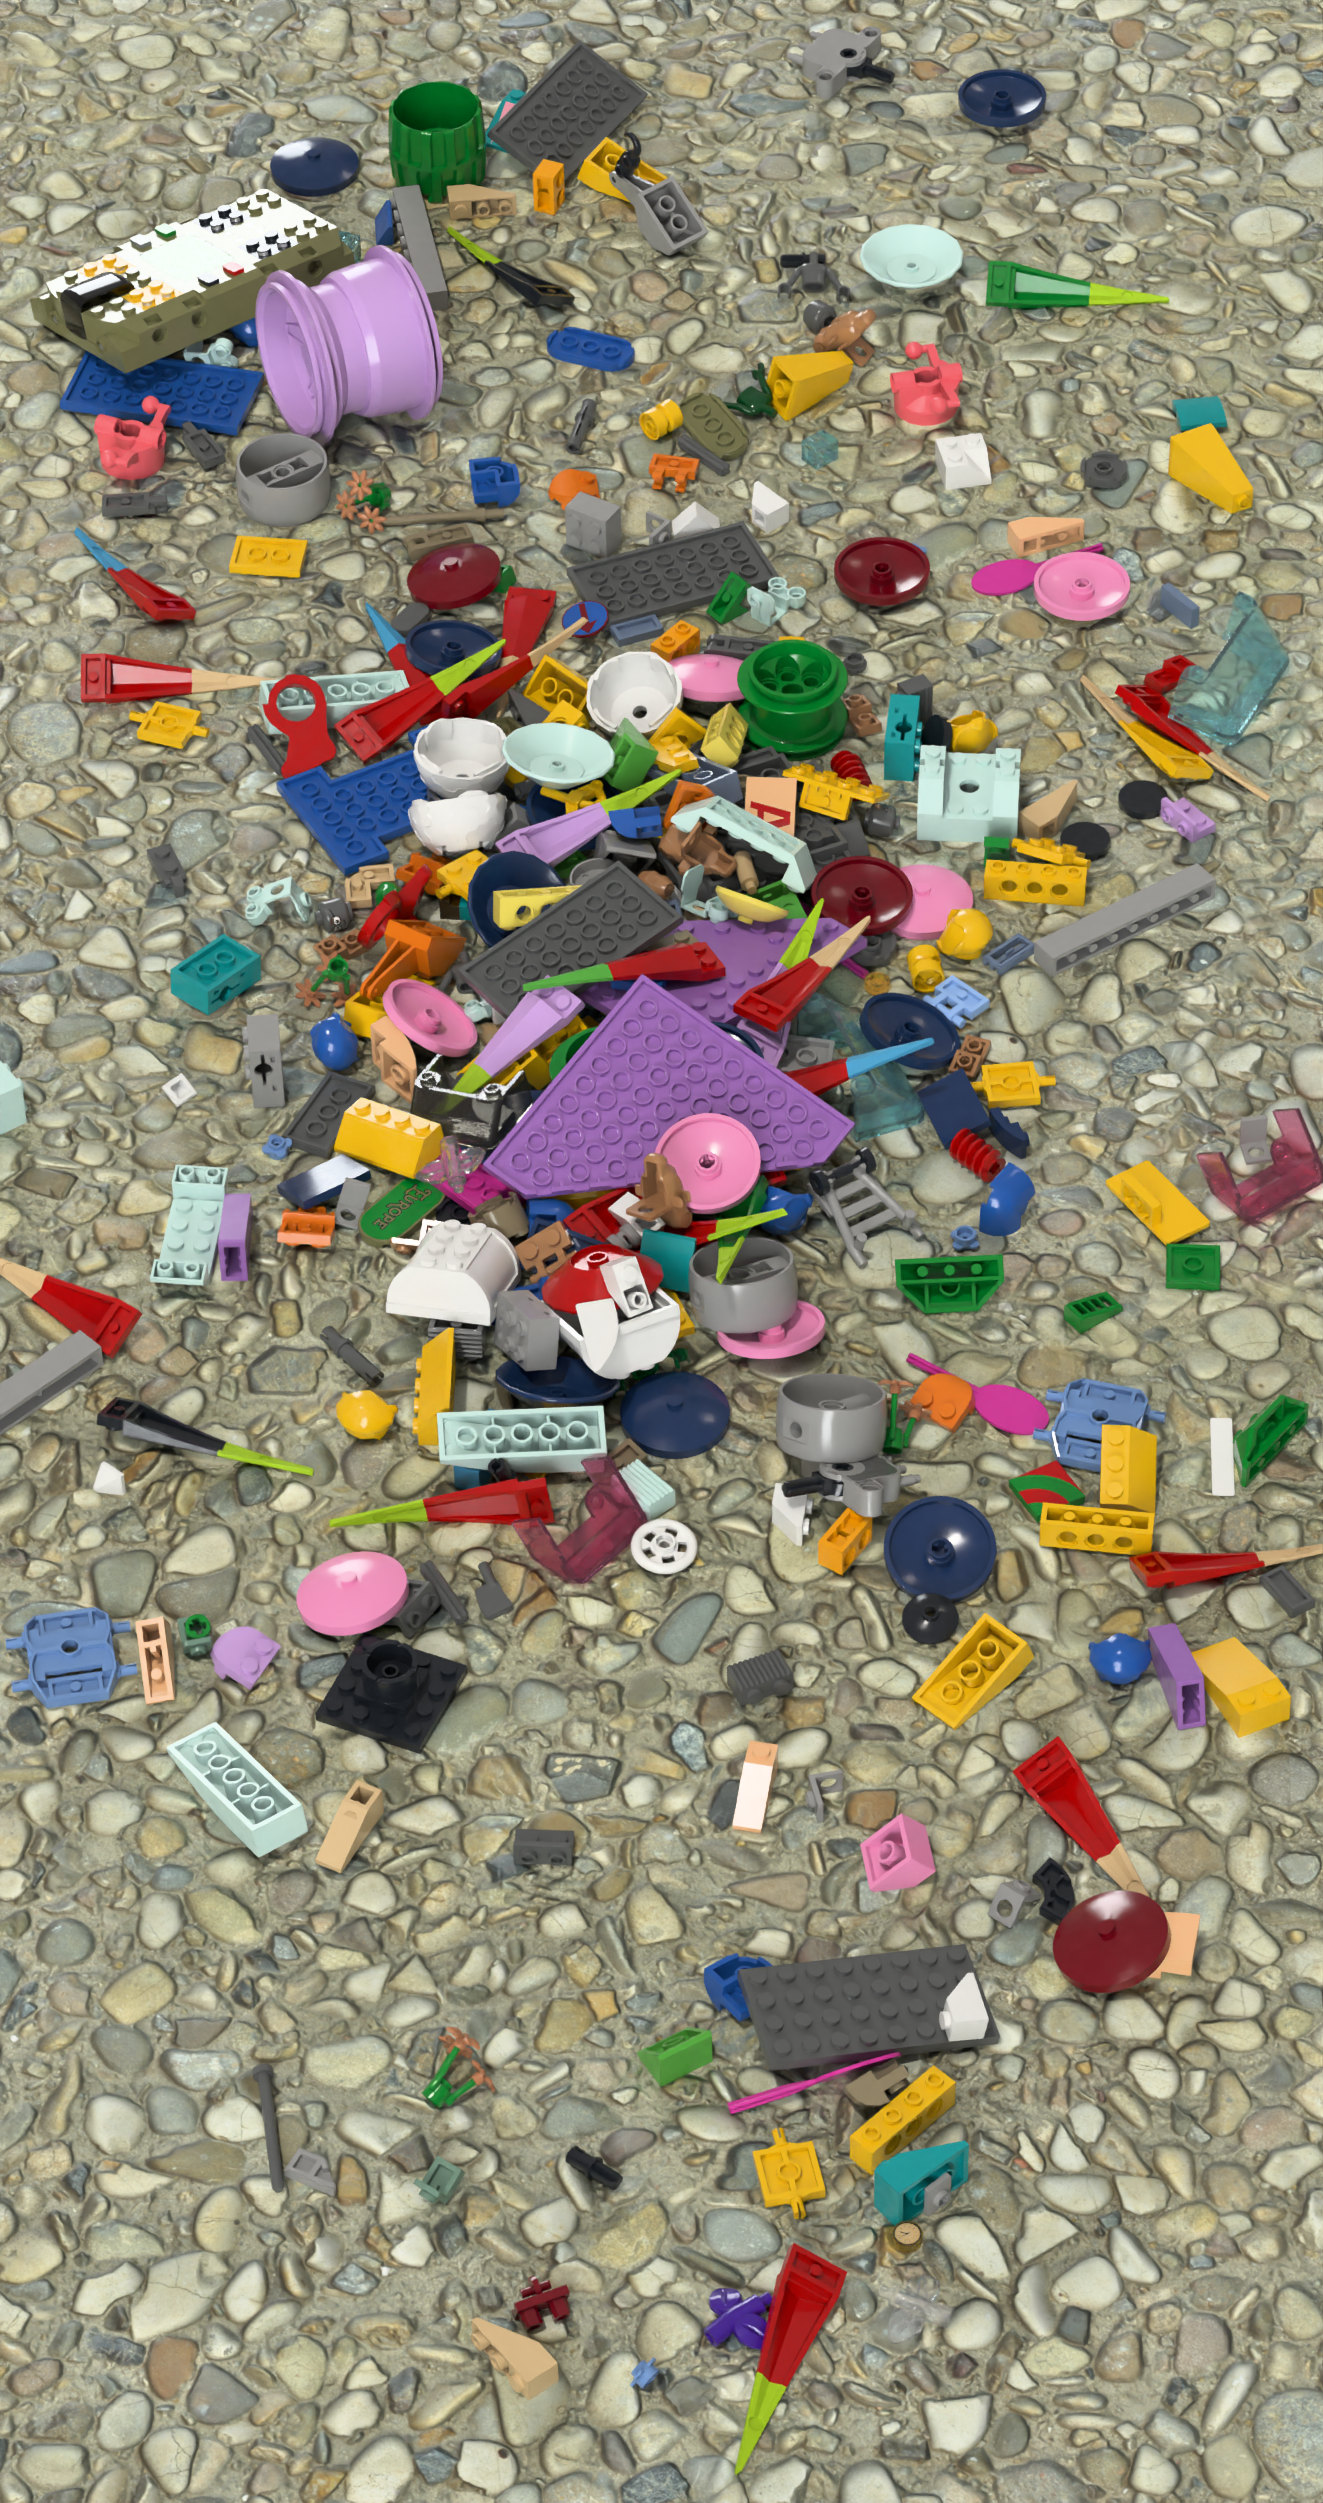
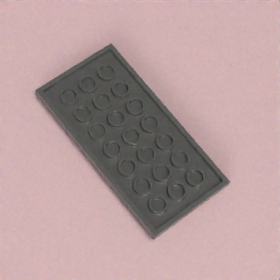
M579 40L489 131L487 136L533 173L543 159L564 164L565 183L583 164L591 152L605 137L608 138L646 99L648 94Z
M744 521L566 568L567 576L582 601H596L606 607L609 613V621L601 632L610 630L612 625L655 614L657 617L711 603L731 571L737 573L759 590L768 588V581L771 578L779 577Z
M617 861L459 969V977L507 1020L527 992L531 993L533 991H523V984L544 979L547 975L553 977L637 955L683 924V917L626 866ZM597 982L564 985L563 987L577 997Z
M965 1944L739 1969L737 1979L769 2071L873 2059L900 2052L901 2055L992 2045L998 2044L1000 2039L999 2031ZM967 1973H974L989 2018L984 2038L949 2042L946 2031L940 2027L939 2014L944 2010L946 1999Z

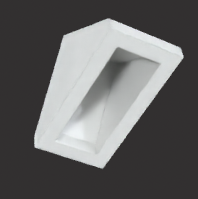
M696 501L672 520L674 539L720 527L719 518Z

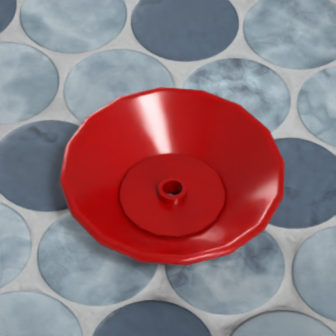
M598 1244L589 1246L575 1253L548 1277L541 1289L543 1301L554 1310L577 1314L576 1304L613 1299L607 1290L599 1266L622 1256H636L650 1295L657 1290L664 1278L662 1266L650 1256L617 1245ZM614 1300L616 1310L621 1309Z

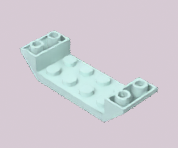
M718 795L685 805L670 820V822L676 824L677 829L686 833L691 832L698 821L702 824L706 821L714 827L724 828L730 836L736 839L748 841L754 849L772 854L776 861L788 863L789 866L781 882L785 883L786 887L793 892L804 893L812 885L817 875L805 842Z
M191 1165L175 1166L172 1179L173 1201L160 1258L154 1259L150 1282L210 1285L218 1249L224 1194H227L228 1168Z

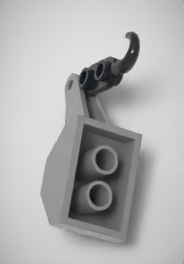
M625 132L624 137L631 139L633 149H629L621 155L616 163L615 170L609 173V179L635 207L638 228L649 245L670 256L705 238L709 233L673 176L655 185L634 175L640 163L641 144L634 133Z

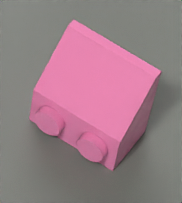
M902 1813L860 1844L869 1888L873 1892L916 1887L936 1872L926 1826Z

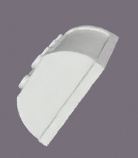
M458 1220L440 1222L427 1231L409 1263L398 1272L391 1282L387 1293L386 1313L490 1326L496 1318L498 1292L513 1291L521 1280V1269L517 1252L511 1242L495 1228H488L483 1223L464 1225L460 1224Z
M658 1287L656 1291L649 1295L653 1305L652 1309L630 1318L625 1315L622 1309L616 1310L619 1325L616 1344L610 1357L601 1369L594 1372L609 1379H625L630 1376L631 1372L639 1369L649 1370L655 1366V1363L663 1361L673 1349L680 1330L679 1304ZM541 1300L560 1317L559 1340L567 1343L577 1352L584 1363L592 1370L578 1314L554 1310Z

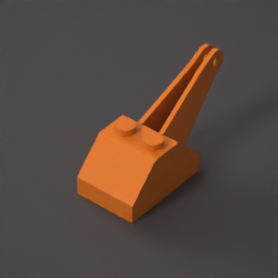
M389 919L384 933L387 952L362 983L360 995L370 1000H375L387 990L393 981L407 979L415 973L426 979H432V976H443L459 957L460 952L463 951L467 938L425 920Z

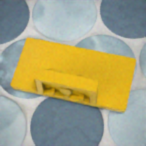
M806 763L783 770L782 776L797 778L798 781L804 782L798 807L843 821L848 820L853 798L875 804L889 799L890 793L884 792V788L873 784H870L869 787L860 784L861 781L858 779L846 777L845 780L837 777V773L823 770L822 773L814 770L815 766Z
M1148 1160L1106 1180V1186L1165 1245L1175 1244L1210 1226V1221Z

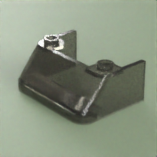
M437 1054L415 1080L410 1114L441 1124L444 1139L447 1143L488 1150L497 1147L534 1103L525 1071L520 1070L507 1086L492 1083L487 1085L479 1095L450 1090L451 1087L442 1056Z

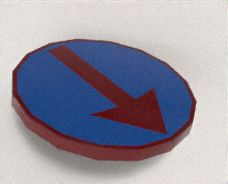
M591 600L582 601L572 605L565 611L562 617V627L566 630L579 619L585 617L589 621L571 637L580 639L592 637L606 627L609 621V613L606 607L599 602Z

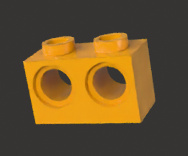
M543 159L534 171V211L555 215L564 203V164Z
M680 620L650 644L651 652L657 653L667 662L678 657L698 654L700 652V629Z
M848 1507L818 1541V1564L842 1575L872 1541V1517L861 1516Z

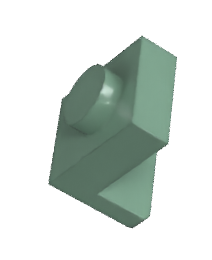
M189 1617L177 1619L183 1654L190 1653L191 1656L207 1653V1649L212 1648L210 1635L193 1640L187 1638L185 1623ZM198 1622L193 1623V1628L189 1627L190 1631H196L197 1635L202 1634V1629H206L205 1626H200Z
M437 2155L423 2180L420 2181L416 2178L413 2184L421 2189L419 2195L434 2204L438 2199L447 2204L466 2172Z

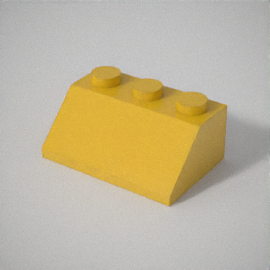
M545 654L522 695L550 713L564 700L581 711L588 722L592 720L586 706L589 680L564 662Z
M1102 1424L1099 1508L1155 1513L1156 1435L1130 1425Z

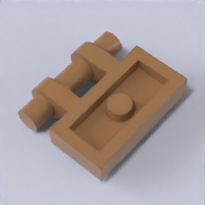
M560 1220L514 1247L526 1271L530 1272L537 1268L538 1273L530 1277L532 1284H536L542 1277L550 1276L577 1253L575 1250L567 1255L565 1250L572 1247L574 1243L563 1222ZM557 1256L558 1261L547 1267L545 1262Z

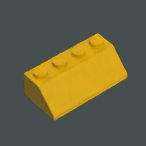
M362 1097L344 1112L334 1144L335 1152L415 1179L447 1149L441 1124Z
M447 1328L422 1346V1358H417L416 1371L417 1374H421V1377L415 1378V1394H419V1397H414V1414H418V1418H413V1434H418L419 1445H439L437 1413L454 1412L456 1376L454 1328Z

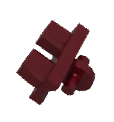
M535 2275L528 2277L529 2287L519 2290L521 2298L524 2300L515 2302L514 2309L511 2311L514 2320L520 2319L527 2332L538 2329L543 2325L539 2311L547 2308L554 2322L566 2319L570 2315L567 2301L570 2292L567 2284L552 2289L549 2280L539 2283Z

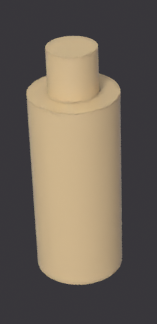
M739 851L733 856L737 861L736 872L741 888L752 895L757 892V887L759 886L758 877L750 853Z

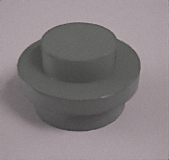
M858 652L848 653L843 660L847 672L851 674L861 673L867 667L866 659Z

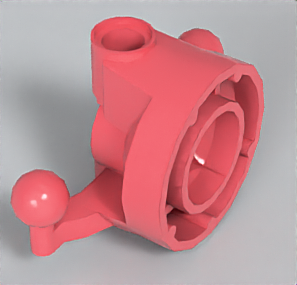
M912 341L905 347L906 356L916 360L922 356V353H927L930 367H919L913 371L908 370L890 374V385L894 394V411L901 419L910 424L933 426L944 423L951 419L958 410V407H960L958 398L959 384L963 381L961 365L959 362L949 364L940 360L934 343L921 345L918 342Z
M147 396L142 401L144 412L148 414L156 413L149 426L136 420L123 421L120 418L105 414L97 416L94 431L98 438L102 468L109 475L125 480L144 479L155 474L163 467L166 460L165 442L167 438L163 427L172 407L160 403L158 398L154 396Z

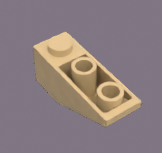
M471 184L447 186L450 220L517 215L515 193Z
M1074 779L1019 811L1018 831L1029 839L1036 838L1041 840V837L1051 839L1056 836L1077 801L1078 782Z
M356 1780L340 1804L317 1854L316 1864L342 1873L384 1813L381 1789Z
M478 2317L471 2320V2340L474 2346L479 2351L483 2350L489 2356L492 2366L498 2372L502 2371L508 2377V2381L515 2392H521L529 2401L559 2381L557 2361L539 2342Z

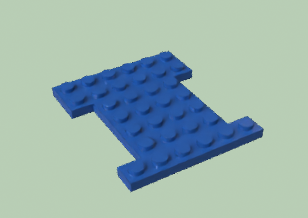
M428 726L408 733V741L413 747L418 734ZM414 749L331 780L321 766L276 782L277 791L344 876L359 871V867L375 865L388 860L389 851L383 845V842L414 831L411 827L408 809L414 800L422 799L428 801L427 787L421 780L420 772L414 759Z

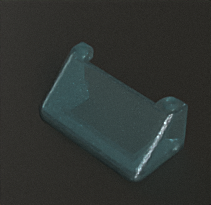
M1241 591L1234 597L1228 625L1222 635V640H1228L1208 670L1192 665L1183 671L1167 717L1225 745H1234L1240 740L1287 670L1290 661L1289 655L1256 600Z
M815 992L797 1014V1036L835 1040L834 1050L849 1046L854 1056L877 1051L862 1033L859 1023L860 1013L820 993ZM894 1061L887 1062L865 1072L866 1075L859 1076L851 1081L850 1090L854 1096L855 1123L851 1135L855 1142L912 1127L924 1120V1106L898 1063Z

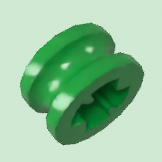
M194 1614L187 1619L185 1634L189 1640L209 1636L210 1622L205 1616ZM198 1622L200 1626H205L206 1629H202V1634L197 1635L196 1631H190L189 1627L193 1628V1623Z

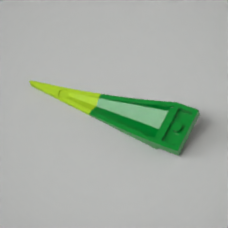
M989 261L986 306L1023 309L1169 302V298L1165 296L1082 281L1014 262Z
M759 1176V1180L751 1194L739 1205L727 1211L715 1213L716 1220L759 1214L767 1198L765 1190L769 1183L765 1176ZM751 1227L718 1238L719 1253L716 1280L720 1285Z

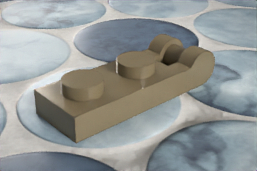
M467 523L408 535L403 539V544L412 560H419L423 555L448 545L473 543V536Z

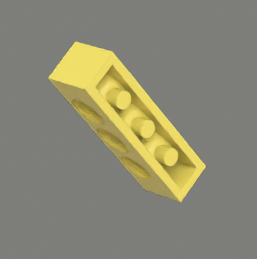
M728 703L711 716L700 749L707 759L728 768L734 767L739 762L738 758L742 752L741 748L744 745L743 741L747 736L746 732L749 725L731 703Z
M582 885L493 891V921L503 930H515L516 927L524 926L540 915L545 905L550 904V907ZM521 906H526L525 911L517 915V910Z

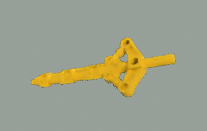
M594 780L581 788L571 790L569 794L542 786L540 791L541 795L565 803L566 814L606 800L603 783L600 780ZM595 797L597 798V800L594 802L590 801ZM662 827L663 836L667 833L668 829Z

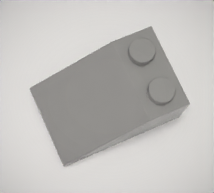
M605 830L604 833L601 832L596 838L594 858H606L614 862L620 861L632 873L639 875L642 871H646L655 861L656 852L648 840H643V838H626L620 836L616 831Z

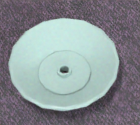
M904 224L887 227L874 233L862 245L860 261L865 271L876 280L898 288L915 290L934 286L951 278L961 267L964 253L958 241L943 230L928 225Z
M538 723L515 729L504 739L501 751L507 763L541 786L558 790L569 789L602 777L613 767L615 753L609 742L598 734L575 725L561 723Z

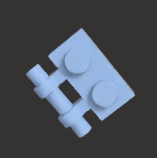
M953 975L935 987V998L929 995L923 998V1001L940 1010L953 1025L960 1029L966 1024V1020L962 1018L963 1015L972 1020L988 1009L990 1004L988 998ZM946 1004H949V1005L952 1006L953 1008H952V1009H948L945 1005H946Z

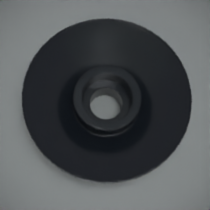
M920 1594L906 1604L902 1613V1625L905 1632L913 1640L922 1644L934 1645L948 1640L958 1627L959 1616L955 1605L948 1598L940 1594ZM933 1612L935 1615L929 1617L925 1613Z

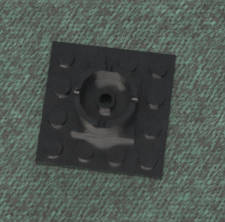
M363 1633L316 1711V1721L421 1754L468 1673L467 1665L414 1649L406 1643H400L398 1640H386Z

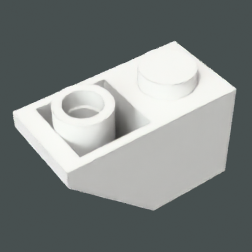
M757 481L754 483L752 523L768 534L789 522V503L770 488Z
M629 1192L608 1208V1211L621 1225L627 1223L632 1226L641 1239L644 1229L664 1231L665 1223L660 1217L652 1222H648L626 1214L627 1208L640 1201L639 1198ZM643 1209V1210H640L639 1212L648 1213V1212H651V1211H653V1210H652V1209Z
M622 1256L599 1266L608 1292L628 1318L653 1308L636 1256Z
M775 1483L772 1501V1523L796 1546H802L804 1535H809L810 1518H807V1514L812 1515L814 1499L809 1498V1494L787 1498L781 1490L783 1484Z

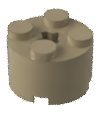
M508 1192L510 1197L503 1199L502 1195L495 1196L475 1207L476 1213L474 1215L470 1212L467 1215L471 1224L483 1223L488 1228L497 1229L507 1239L512 1236L515 1238L520 1237L529 1231L527 1227L529 1219L515 1192Z

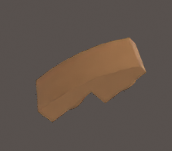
M854 694L842 700L847 709L848 722L859 737L882 732V723L872 713V705L863 694Z
M357 928L339 939L333 934L313 946V950L319 956L325 955L330 959L332 953L336 951L337 955H341L343 959L347 960L360 956L371 949H366L357 942L360 932Z
M966 1034L961 1049H957L948 1072L953 1073L963 1068L967 1077L974 1079L991 1049V1041Z

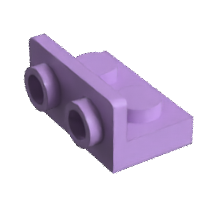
M1167 797L1161 799L1160 817L1191 843L1215 831L1216 823L1184 797L1174 803Z

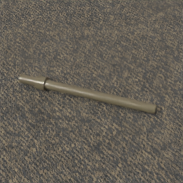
M485 507L476 508L474 511L384 516L386 521L380 524L382 526L467 520L486 522V519L505 518L504 509L485 510Z

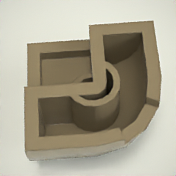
M893 2058L875 2070H870L843 2088V2091L854 2104L867 2109H878L886 2106L911 2085L907 2080L909 2073L904 2065L899 2067Z

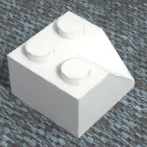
M981 433L935 439V463L945 490L991 484L987 447Z

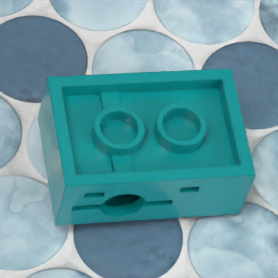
M890 695L884 742V780L914 782V773L919 772L920 757H917V755L920 756L922 741L919 737H922L923 722H920V696Z
M222 934L170 969L171 994L206 1015H210L261 980V956Z

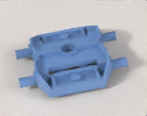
M1082 1378L1069 1382L1064 1392L1048 1389L1046 1400L1062 1403L1060 1413L1056 1417L1051 1431L1035 1428L1033 1439L1049 1442L1055 1460L1061 1465L1100 1472L1101 1444L1084 1440L1089 1438L1101 1441L1102 1424L1130 1425L1143 1430L1145 1421L1148 1420L1164 1424L1166 1412L1151 1410V1405H1148L1147 1396L1140 1389ZM1096 1417H1103V1418H1105L1106 1420H1105V1421H1096L1095 1418H1096ZM1067 1434L1074 1435L1078 1439L1067 1437Z
M97 1607L33 1616L24 1625V1632H21V1637L5 1638L7 1650L24 1648L27 1649L30 1674H28V1679L11 1681L13 1693L33 1691L35 1697L46 1708L110 1699L119 1678L122 1676L138 1675L136 1663L119 1665V1662L115 1660L112 1642L114 1634L131 1632L129 1620L112 1623L108 1613ZM69 1647H74L77 1649L76 1651L71 1653L64 1652V1650ZM96 1668H102V1671L91 1672ZM76 1671L91 1672V1673H84V1674H78V1675H71V1676L60 1677V1676H63V1675H65L66 1673H69V1672H76ZM53 1675L57 1678L46 1679L45 1676Z

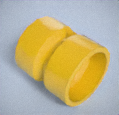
M670 399L661 402L655 408L645 411L639 417L643 433L651 440L659 439L666 435L667 432L682 426L683 415L679 406Z
M925 944L916 946L907 954V965L914 989L922 993L934 992L935 987L945 980L937 948Z

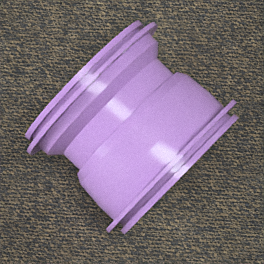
M377 245L371 247L366 252L362 262L329 273L319 285L308 287L288 272L279 270L272 272L268 276L266 283L260 288L255 311L260 357L276 406L294 434L309 437L320 445H325L331 440L342 415L354 413L371 418L407 411L414 420L423 419L429 415L433 405L437 403L442 390L443 362L441 345L435 318L425 289L417 273L404 256L393 252L384 245Z

